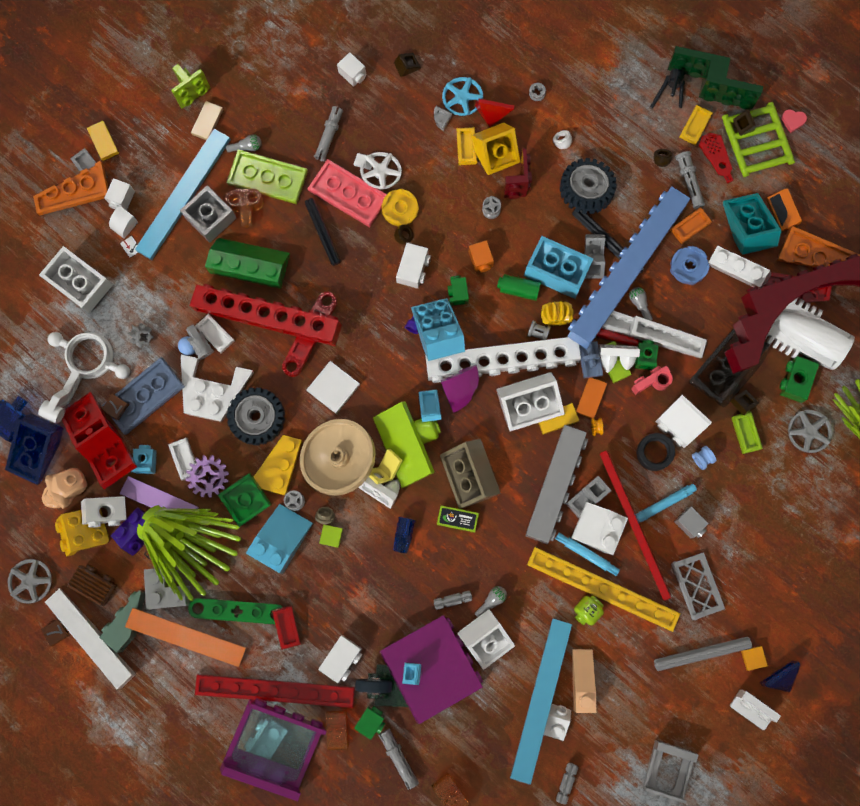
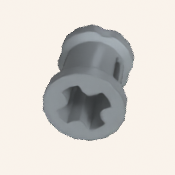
M533 320L527 336L546 340L551 326L545 327Z

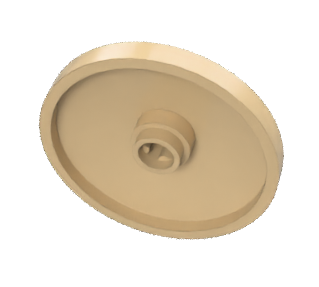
M346 419L327 421L315 428L302 446L300 454L302 474L314 489L323 494L336 496L350 493L366 481L373 469L376 455L374 442L369 433L354 421Z

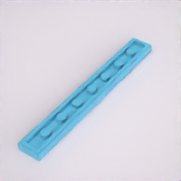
M216 129L212 131L135 248L138 253L151 260L154 258L181 217L182 213L180 210L192 200L226 148V145L230 142V137Z
M552 619L510 779L531 785L572 624Z

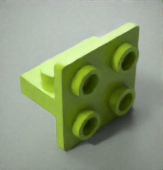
M179 64L172 68L180 84L171 91L181 108L191 105L196 98L205 95L210 89V85L201 69L191 75L186 68L182 69Z

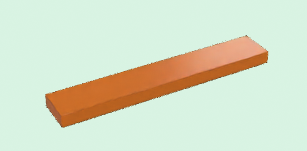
M132 608L125 625L126 628L239 667L246 647L136 608Z

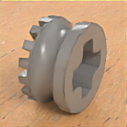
M541 83L531 85L529 96L532 100L541 101L544 99L546 92L544 85ZM538 89V91H541L540 95L534 93V90Z

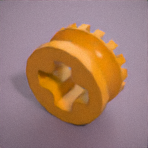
M592 418V435L595 436L597 433L603 435L602 418H598V420Z

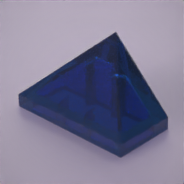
M792 660L762 680L760 684L765 687L790 692L800 668V663Z

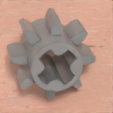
M142 323L139 326L132 325L131 332H128L132 337L130 342L136 344L139 348L142 347V344L149 345V341L153 338L149 333L152 329L145 327Z

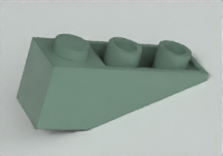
M145 591L133 592L128 598V604L125 607H121L115 613L116 618L112 623H107L101 630L103 633L99 638L116 653L123 652L136 637L137 631L126 628L125 625L132 608L142 610Z

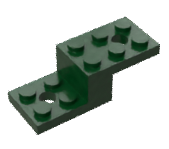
M675 46L667 70L680 69L691 77L703 78L699 98L709 102H721L727 106H739L741 109H753L763 91V86L727 78L731 58Z

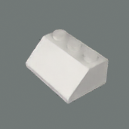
M551 372L496 389L509 431L565 415L557 380Z

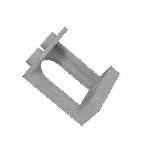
M655 740L643 784V789L647 791V795L657 799L660 796L666 797L667 802L679 805L680 802L686 804L687 801L684 797L693 762L697 763L699 755L695 752ZM663 752L682 758L676 784L672 790L667 792L660 790L656 784Z

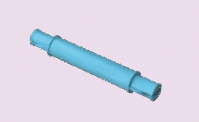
M693 483L689 486L687 485L648 508L641 510L636 514L639 522H643L680 500L687 498L694 491H697L696 486Z
M560 532L557 534L555 540L563 543L565 547L589 560L604 571L607 570L615 576L619 573L620 569L610 564V561H607L570 537L568 538Z

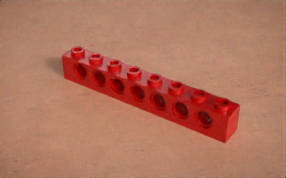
M203 284V286L196 285L189 305L197 312L335 347L342 327L338 318L332 315L324 317L312 310L304 312L296 306L288 308L284 307V304L274 301L272 304L260 297L252 299L244 293L236 295L224 288L216 290L208 284ZM217 297V300L210 304L211 300ZM234 302V305L228 308L229 303ZM252 306L251 311L245 313L246 308ZM269 310V311H270L269 315L266 316V317H263V313H264L265 311ZM283 315H288L285 321H280ZM300 320H306L304 325L298 326ZM324 324L321 330H315L317 325Z

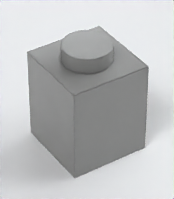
M692 506L687 508L674 521L690 538L701 537L707 531L705 527L709 524Z

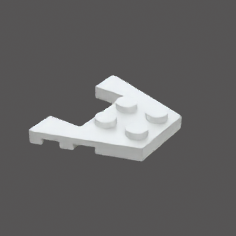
M181 355L182 383L185 386L182 389L184 413L223 422L228 414L227 409L231 405V400H234L235 396L243 391L245 384L254 373L253 370L236 367L232 384H221L195 378L199 359Z

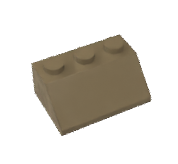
M481 439L464 442L440 454L459 509L501 494Z

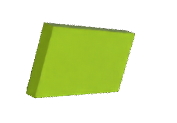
M238 149L226 183L230 186L297 204L308 169Z
M405 401L373 417L386 451L391 449L402 459L396 473L401 488L407 487L435 473Z

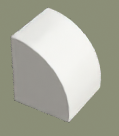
M119 205L110 218L109 227L125 239L138 221Z

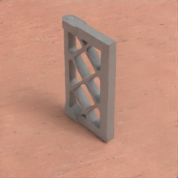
M704 552L671 563L692 621L725 609ZM700 560L703 572L693 567L695 561ZM681 566L689 568L685 578L682 577L679 570ZM691 569L701 574L697 584L687 580ZM704 576L707 578L710 591L700 586ZM686 582L696 587L692 597L689 596L685 585ZM698 588L708 593L705 603L694 599ZM711 594L714 596L717 606L710 607L707 605ZM693 601L703 605L700 612H695L692 604Z

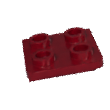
M522 148L520 161L521 175L505 176L504 198L518 199L519 197H526L527 190H530L532 173L529 171V165L531 160L530 153L527 154L526 148Z

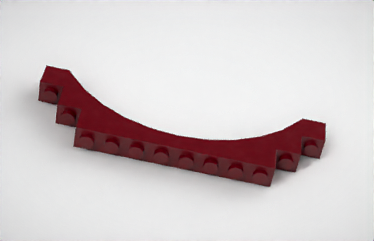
M853 254L847 257L845 261L838 259L829 263L830 266L825 267L823 264L813 268L814 271L812 272L804 270L799 272L796 277L792 278L789 275L780 279L781 282L775 283V281H770L764 284L763 288L758 289V286L746 290L747 294L741 297L747 314L738 317L739 321L733 324L739 341L731 344V348L724 352L733 374L759 364L765 339L774 321L788 304L796 298L812 290L829 286L860 287V256Z

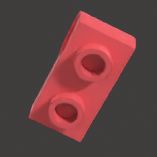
M667 365L663 368L658 366L650 371L651 375L647 378L642 376L635 380V385L631 389L635 395L651 385L657 390H665L673 380L671 371ZM658 377H664L666 384L659 383Z

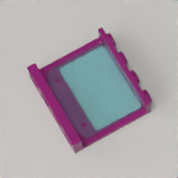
M249 699L221 764V775L298 801L301 795L299 790L301 781L321 734L326 735L327 731L322 726L323 723L316 719L309 721L304 719L305 716L300 713L293 712V714L285 712L286 709L281 706H268L267 702L262 699Z

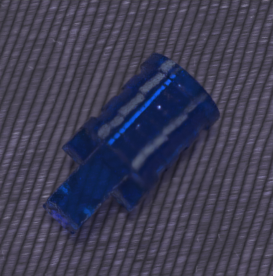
M398 517L394 551L407 553L416 520Z

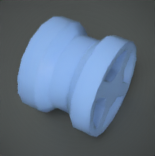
M707 446L702 447L700 452L692 454L693 460L701 470L706 469L708 464H713L717 461L715 455Z

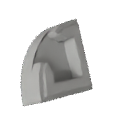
M436 106L434 109V120L436 125L444 131L452 117V113Z

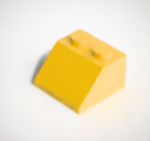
M501 123L472 135L475 153L488 175L520 163L514 127Z

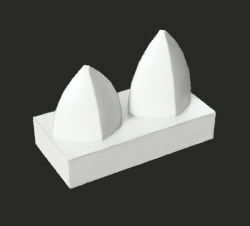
M599 344L601 364L604 370L609 373L615 366L617 357L620 356L622 366L629 370L636 362L637 357L640 356V349L637 346Z
M373 473L374 476H376V477H378V478H382L381 475H379V474H377V473ZM368 477L358 488L391 509L398 496L400 483L396 479L383 486L382 483L376 484Z

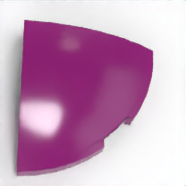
M477 365L458 371V374L441 380L453 413L459 411L471 401L479 382Z

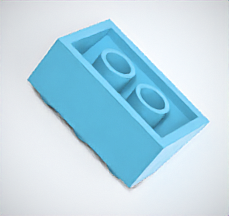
M541 236L526 267L524 277L541 282L544 286L576 299L593 258Z

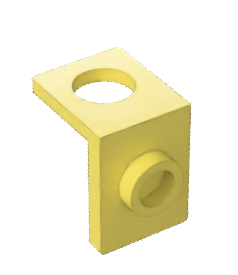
M387 449L379 467L373 468L369 477L376 484L393 481L402 459L391 449ZM373 473H377V474L381 475L382 478H378V477L374 476Z

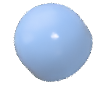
M190 336L182 337L178 342L179 351L186 356L193 355L195 351L187 340Z

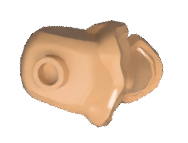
M70 468L57 474L47 475L45 477L47 487L43 492L42 502L49 508L57 509L61 507L64 509L68 507L74 497L81 494L87 487L84 474L78 468Z

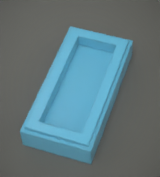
M438 391L419 392L422 422L441 420Z

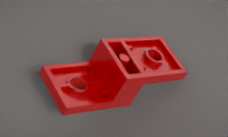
M89 392L65 409L62 422L75 449L88 460L100 486L104 490L137 467L119 431L106 419L92 392Z

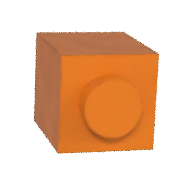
M487 240L469 246V255L475 272L490 270L493 267L494 260Z

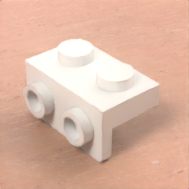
M551 704L544 735L564 741L571 720V710L561 705Z

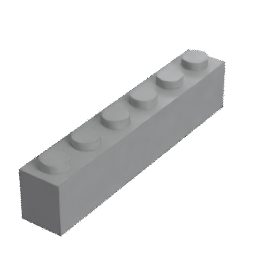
M564 425L526 531V537L548 544L549 540H554L557 531L554 529L556 522L559 523L563 511H560L562 503L566 504L569 493L566 491L568 485L572 486L576 475L573 474L575 467L578 468L582 457L579 454L581 449L585 450L588 439L585 438L587 432Z

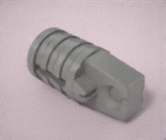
M194 324L187 327L186 331L190 336L187 340L193 346L198 359L201 360L211 355L214 351L205 339L206 337L203 332L199 333Z

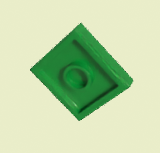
M248 473L218 494L239 527L272 505L251 473Z

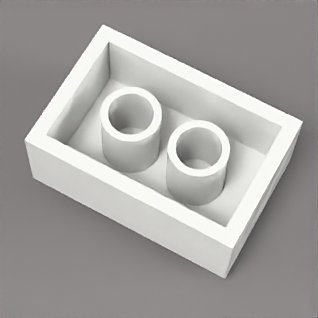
M64 246L39 274L44 280L87 313L94 309L113 286L104 276Z

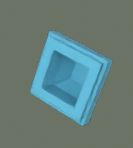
M405 663L402 683L419 685L421 664Z

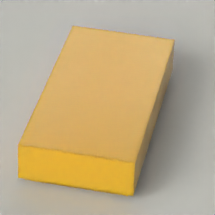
M696 105L679 138L696 146L713 112Z
M104 121L87 128L102 161L119 154Z
M475 127L456 128L459 165L477 164V155L472 135L475 134Z
M573 403L563 406L565 415L539 422L543 435L561 429L564 425L569 426L579 422Z

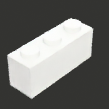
M720 246L716 247L708 262L710 267L752 287L758 286V289L763 288V285L767 283L771 276L769 269Z

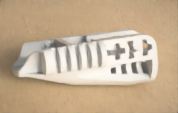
M796 298L788 304L774 321L767 335L769 338L766 344L770 345L775 340L772 347L776 349L781 343L778 351L782 352L786 348L784 354L788 356L793 350L791 354L793 359L800 353L830 370L836 369L851 349L855 337L821 319L820 317L823 313L821 309L815 315L817 307L812 306L808 311L810 303L807 302L801 308L804 300L800 299L795 304L798 299Z

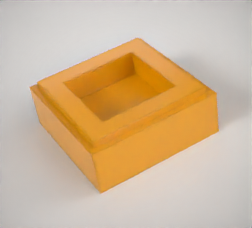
M762 646L741 651L747 671L767 666Z

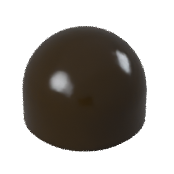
M667 149L656 150L653 156L654 163L659 167L668 166L672 161V152Z
M401 225L395 230L394 238L400 244L409 243L413 240V231L408 225ZM402 230L409 234L408 239L402 235Z

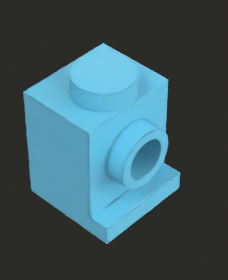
M139 445V449H133V460L137 467L131 472L136 474H155L157 451L151 449L149 445ZM145 455V460L141 462V456Z

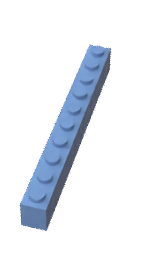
M672 186L668 192L664 191L658 199L660 201L659 205H654L649 212L650 218L648 220L644 219L639 226L641 231L638 234H633L629 240L631 245L629 248L624 247L619 255L621 257L620 261H615L609 269L610 275L608 277L604 276L599 283V286H601L599 291L594 290L588 299L591 301L589 305H584L578 313L580 315L578 321L574 319L568 327V330H570L568 338L585 349L590 346L691 198Z

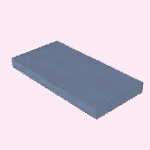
M160 357L115 394L127 402L129 406L119 420L112 416L111 418L123 434L127 435L185 386L167 362Z

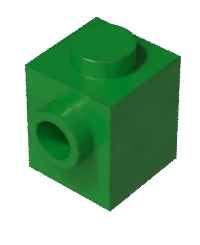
M374 705L372 708L368 706L354 729L371 740L376 732L380 734L386 724L383 722L385 718L382 715L383 711Z

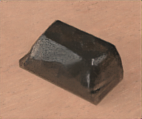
M733 329L689 380V383L720 406L726 407L762 365L770 349V344L764 342L759 364L733 374L724 353L731 348V344L739 341L735 329Z

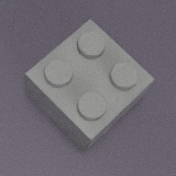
M208 186L202 189L180 210L184 218L209 243L236 219L233 210Z

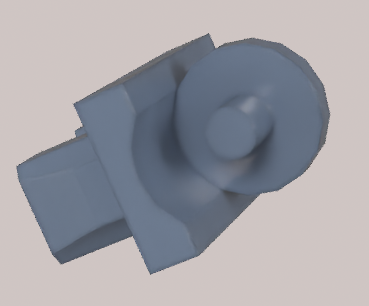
M592 342L587 349L579 345L583 378L603 376L598 342Z

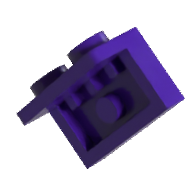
M139 507L111 535L119 547L132 556L144 545V541L137 535L138 524L143 526L145 522L142 519L145 513Z

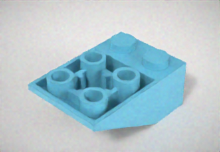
M448 298L411 307L428 361L465 352L464 334Z

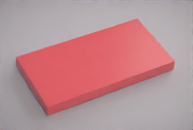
M327 159L308 187L309 192L369 228L381 212L383 199L387 195L381 190L369 186L364 180Z

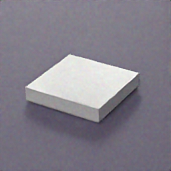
M330 361L307 388V392L337 414L360 386V383Z

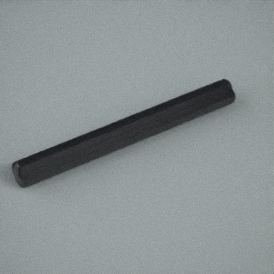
M574 209L572 215L592 234L605 235V246L620 260L621 257L619 255L624 248L587 213L583 214L582 209L579 212H576Z

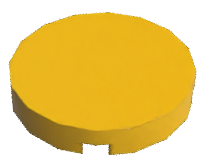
M405 189L390 191L384 197L381 205L384 218L395 226L410 224L416 218L419 210L416 197Z

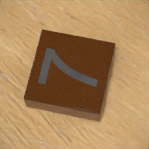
M112 393L102 407V410L116 420H119L129 404Z
M59 619L41 629L50 646H54L70 636Z

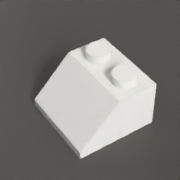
M586 502L571 538L606 554L614 555L628 518Z
M489 609L457 633L483 670L515 647L508 634Z

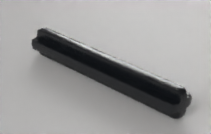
M313 198L307 199L305 205L331 265H338L341 263V260Z

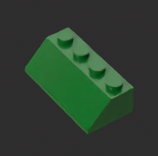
M218 238L209 250L205 268L210 274L281 289L290 253Z

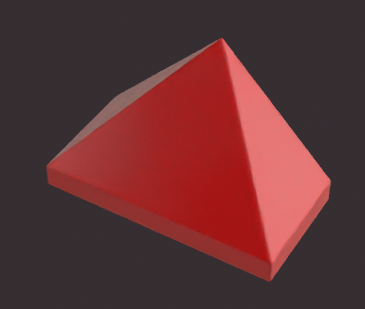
M478 99L475 102L476 109L489 127L514 110V105Z

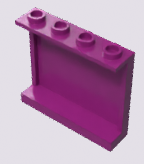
M444 615L379 651L417 724H421L483 688L481 685L483 680L478 671L474 672L471 666L473 664L471 657L468 653L465 654L461 648L463 643L460 637L454 635L452 631L454 628L453 624ZM405 663L421 664L419 685L402 683Z

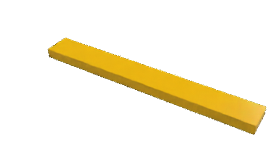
M534 547L527 563L528 566L671 632L674 631L681 614Z

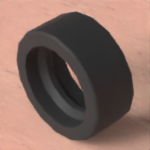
M649 434L637 446V459L648 470H662L674 460V444L664 434ZM659 441L665 445L667 456L664 461L652 463L647 460L644 450L649 442Z

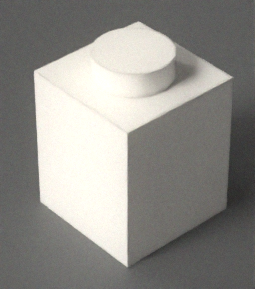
M348 53L337 64L339 74L353 87L357 83H361L366 77L365 66L351 53Z
M113 178L104 198L111 208L116 210L120 205L127 210L135 190L130 184Z

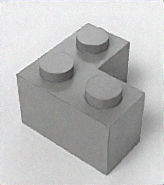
M155 569L144 570L146 610L189 606L191 601L180 586H177L183 597L182 601L178 598L176 592L174 594L171 587L168 586L161 571L163 584L160 582Z

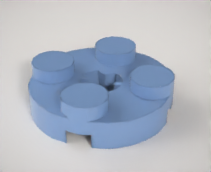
M694 246L679 249L671 259V274L684 284H696L709 271L707 255L704 251ZM685 262H693L694 264L692 266H695V268L687 269V266H685Z

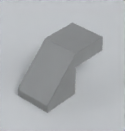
M586 234L584 255L593 258L585 278L604 277V234Z
M597 476L567 502L566 505L580 518L586 502L595 505L611 489Z

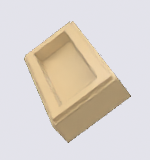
M206 101L191 134L207 140L215 129L223 108Z

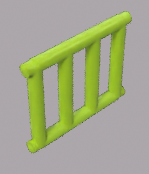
M773 102L768 103L766 107L750 111L752 118L769 113L773 123L756 127L755 131L742 136L738 132L735 133L732 123H734L733 119L740 114L733 116L726 114L722 116L743 177L749 176V173L788 163L791 165L795 163L793 153ZM776 130L779 138L778 140L741 149L738 142L739 139ZM782 146L785 156L747 166L744 156Z

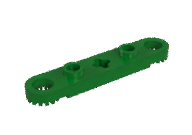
M196 598L189 603L188 612L192 617L199 619L275 624L271 616L272 610L282 608L283 606L278 604ZM200 602L203 604L204 610L201 614H196L193 607L196 603ZM237 606L243 610V613L239 614L238 617L233 613V609H236Z

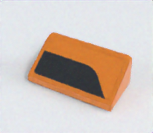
M788 188L766 198L775 220L781 228V232L790 229L792 226L796 227L802 222Z

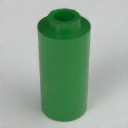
M504 274L503 277H499L497 288H500V293L536 301L541 282Z

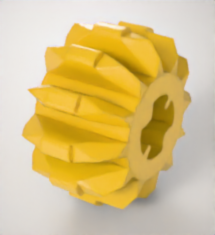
M554 301L542 306L541 318L544 324L560 326L566 325L573 320L572 304L568 302Z

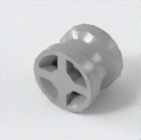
M494 196L487 197L483 202L482 212L486 218H497L501 212V202Z
M289 491L284 497V504L290 510L299 511L304 507L305 498L298 491Z

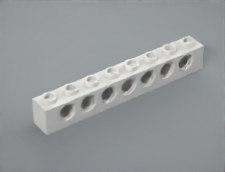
M566 337L467 349L465 352L428 361L426 357L428 381L432 380L433 383H439L444 378L458 374V371L463 369L460 367V363L463 361L469 362L470 366L477 365L479 377H482V374L496 376L505 371L513 374L520 372L522 369L536 371L539 369L538 367L554 369L558 367L557 365L563 364L566 367H571L579 363L581 356L579 344ZM562 350L565 356L557 357L555 351ZM538 352H542L545 354L546 358L540 360L536 357L535 354ZM523 354L527 360L520 362L517 360V356ZM499 357H506L508 362L500 364L497 359ZM486 359L489 361V365L483 367L479 364V361ZM447 363L451 365V369L443 371L441 366Z

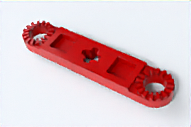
M332 292L321 293L311 310L320 313V316L324 317L332 315L337 305L335 295ZM326 297L332 298V303L329 306L322 304L323 299ZM324 324L317 325L315 330H321ZM296 337L287 357L283 361V372L289 377L298 376L317 342ZM296 363L297 369L294 372H289L287 370L288 364Z

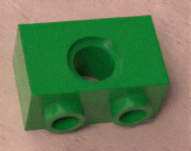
M798 356L789 360L785 371H787L786 378L782 379L779 389H782L780 395L800 403L808 400L819 364ZM794 375L800 377L801 383L795 381Z

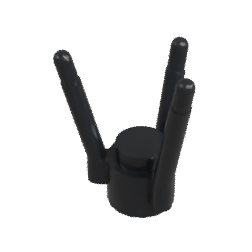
M680 69L671 70L670 75L666 76L650 108L655 106L667 84L672 88V97L675 95L676 89L680 87L679 108H682L685 85L684 71Z

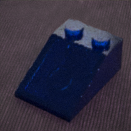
M32 413L18 418L5 470L39 485L60 445L64 428Z

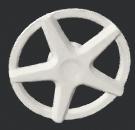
M372 153L367 155L361 163L360 173L362 179L373 188H390L401 177V165L391 153ZM384 156L385 159L382 163H378L373 157ZM390 160L395 162L398 171L388 168ZM368 161L372 165L373 170L364 174V165ZM387 175L397 176L393 183L386 185ZM375 176L379 179L380 186L370 183L367 178Z

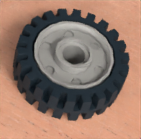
M586 158L584 162L583 159H578L577 162H572L564 170L560 182L561 198H564L565 204L569 203V208L576 207V212H579L580 209H582L583 214H586L587 211L590 214H594L595 210L597 213L601 212L602 208H607L614 197L617 186L616 177H614V172L610 171L608 165L604 167L602 161L597 164L596 159H593L592 162H590V158Z
M257 387L256 389L249 388V390H243L241 394L238 393L235 396L234 400H231V405L227 409V423L232 433L239 440L250 445H264L278 437L279 432L284 427L285 411L277 396L266 389ZM259 412L261 414L260 418L257 421H253V414Z

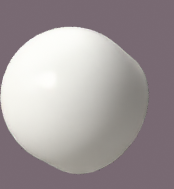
M563 130L555 134L553 142L557 148L567 149L572 144V136L569 131ZM561 136L565 137L562 140H558V138Z

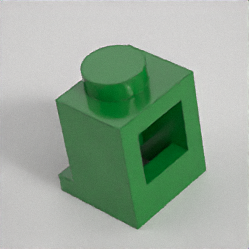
M451 277V285L447 286L448 295L451 297L449 298L450 305L469 304L466 277Z
M643 340L642 343L637 345L640 349V356L636 359L635 368L653 370L657 367L658 345H654V341ZM645 351L651 352V356H646Z

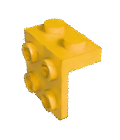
M82 510L61 514L57 522H55L56 531L60 533L62 539L60 547L62 552H65L66 557L74 555L80 550L105 545L109 542L105 523H101L100 527L89 528L88 524L82 525Z

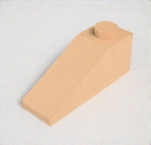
M572 649L573 711L576 713H596L593 650Z

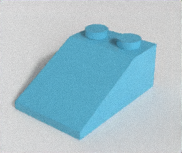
M279 504L253 540L246 554L276 572L283 574L313 523Z

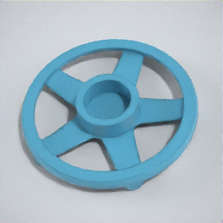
M459 77L446 84L442 99L445 107L451 113L466 116L477 111L476 107L469 111V100L483 99V92L480 85L472 80V78ZM466 81L462 89H458L452 84ZM471 83L476 86L479 94L469 93ZM449 89L455 94V97L446 102L445 96ZM458 103L462 105L464 113L456 112L450 107Z

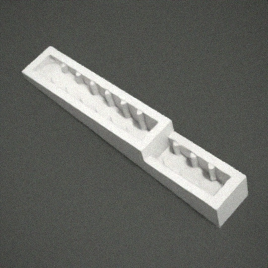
M616 311L612 312L602 329L634 337L638 341L651 340L654 341V345L697 358L703 357L707 342L706 339L638 316L631 317Z
M61 588L45 601L47 606L116 689L123 688L136 675L118 653L99 638L102 633Z

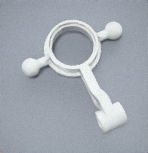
M59 332L50 333L48 343L51 346L66 348L65 360L71 374L63 389L54 394L50 401L45 400L38 415L58 424L65 414V408L63 407L70 403L82 378L95 379L104 375L110 369L115 372L118 378L126 379L130 375V368L125 364L117 365L112 363L114 358L113 348L110 342L100 334L92 332L82 333L67 341L63 339ZM83 340H97L104 349V358L101 364L90 371L79 370L73 362L74 348Z

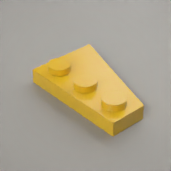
M285 435L281 437L254 476L262 490L284 496L287 494L302 440Z

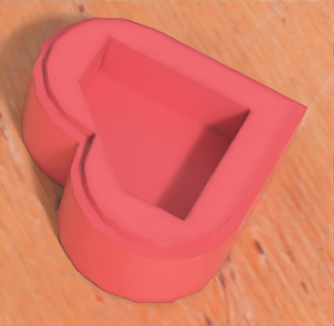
M786 110L781 116V121L788 131L792 133L805 124L807 116L804 112Z

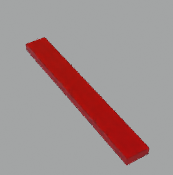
M608 450L601 452L600 457L664 601L670 599L672 595Z
M197 674L195 695L252 700L259 698L264 701L354 708L355 687Z

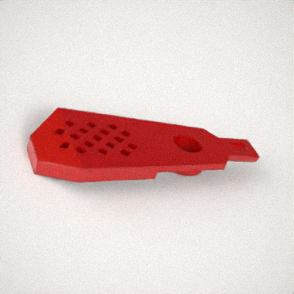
M714 133L702 136L699 147L717 174L724 176L727 184L734 181L730 174L732 166L722 136ZM719 164H723L725 168L721 169Z

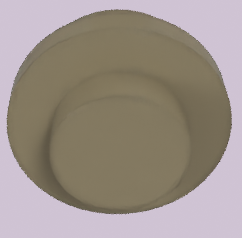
M321 507L316 512L315 519L321 524H329L334 521L335 514L331 508Z

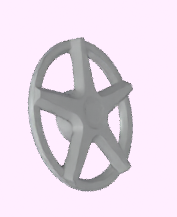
M804 410L797 413L791 419L788 426V434L796 448L803 452L816 453L830 444L832 427L828 418L820 412ZM806 414H814L821 419L812 424ZM800 416L804 426L792 429L793 422ZM824 423H826L828 428L827 438L819 432ZM792 435H802L805 438L804 448L795 442ZM813 439L824 443L821 447L810 450Z
M35 559L19 562L11 569L8 577L10 595L17 601L28 604L43 599L49 592L52 583L48 567L43 562ZM32 563L27 574L18 570L23 564ZM38 564L46 570L48 577H38L36 575ZM13 575L21 580V584L14 590L12 587ZM48 583L45 592L38 597L36 587L39 584ZM27 589L32 600H25L17 595Z

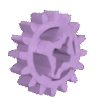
M203 455L202 460L196 457L195 464L189 463L192 469L186 470V473L190 474V476L186 477L185 480L191 481L188 487H195L193 493L197 494L200 491L201 497H204L205 493L212 497V492L218 495L219 488L225 489L222 485L223 482H228L224 476L229 473L223 471L226 465H219L221 460L218 458L214 461L213 455L209 459ZM209 464L215 465L218 470H212ZM199 466H201V469L199 470V472H198V473H195V471L197 470V468H198ZM206 472H208L211 475L208 477V480L203 478V476L206 475ZM219 479L217 484L213 486V483ZM195 482H202L205 488L199 487Z

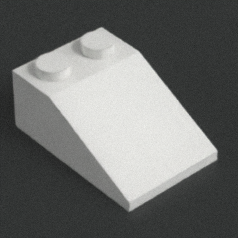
M683 395L655 421L658 424L657 427L663 433H668L672 437L671 440L674 444L683 448L689 445L712 423Z

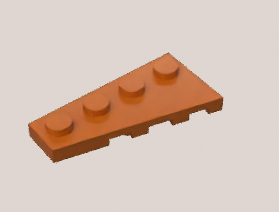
M99 161L95 163V166L80 171V174L72 178L69 177L63 180V183L57 186L54 185L33 196L36 212L40 216L105 199L104 197L109 188L103 163Z
M792 226L776 261L815 268L823 264L827 267L830 266L829 263L841 259V261H845L847 257L853 254L858 256L860 254Z

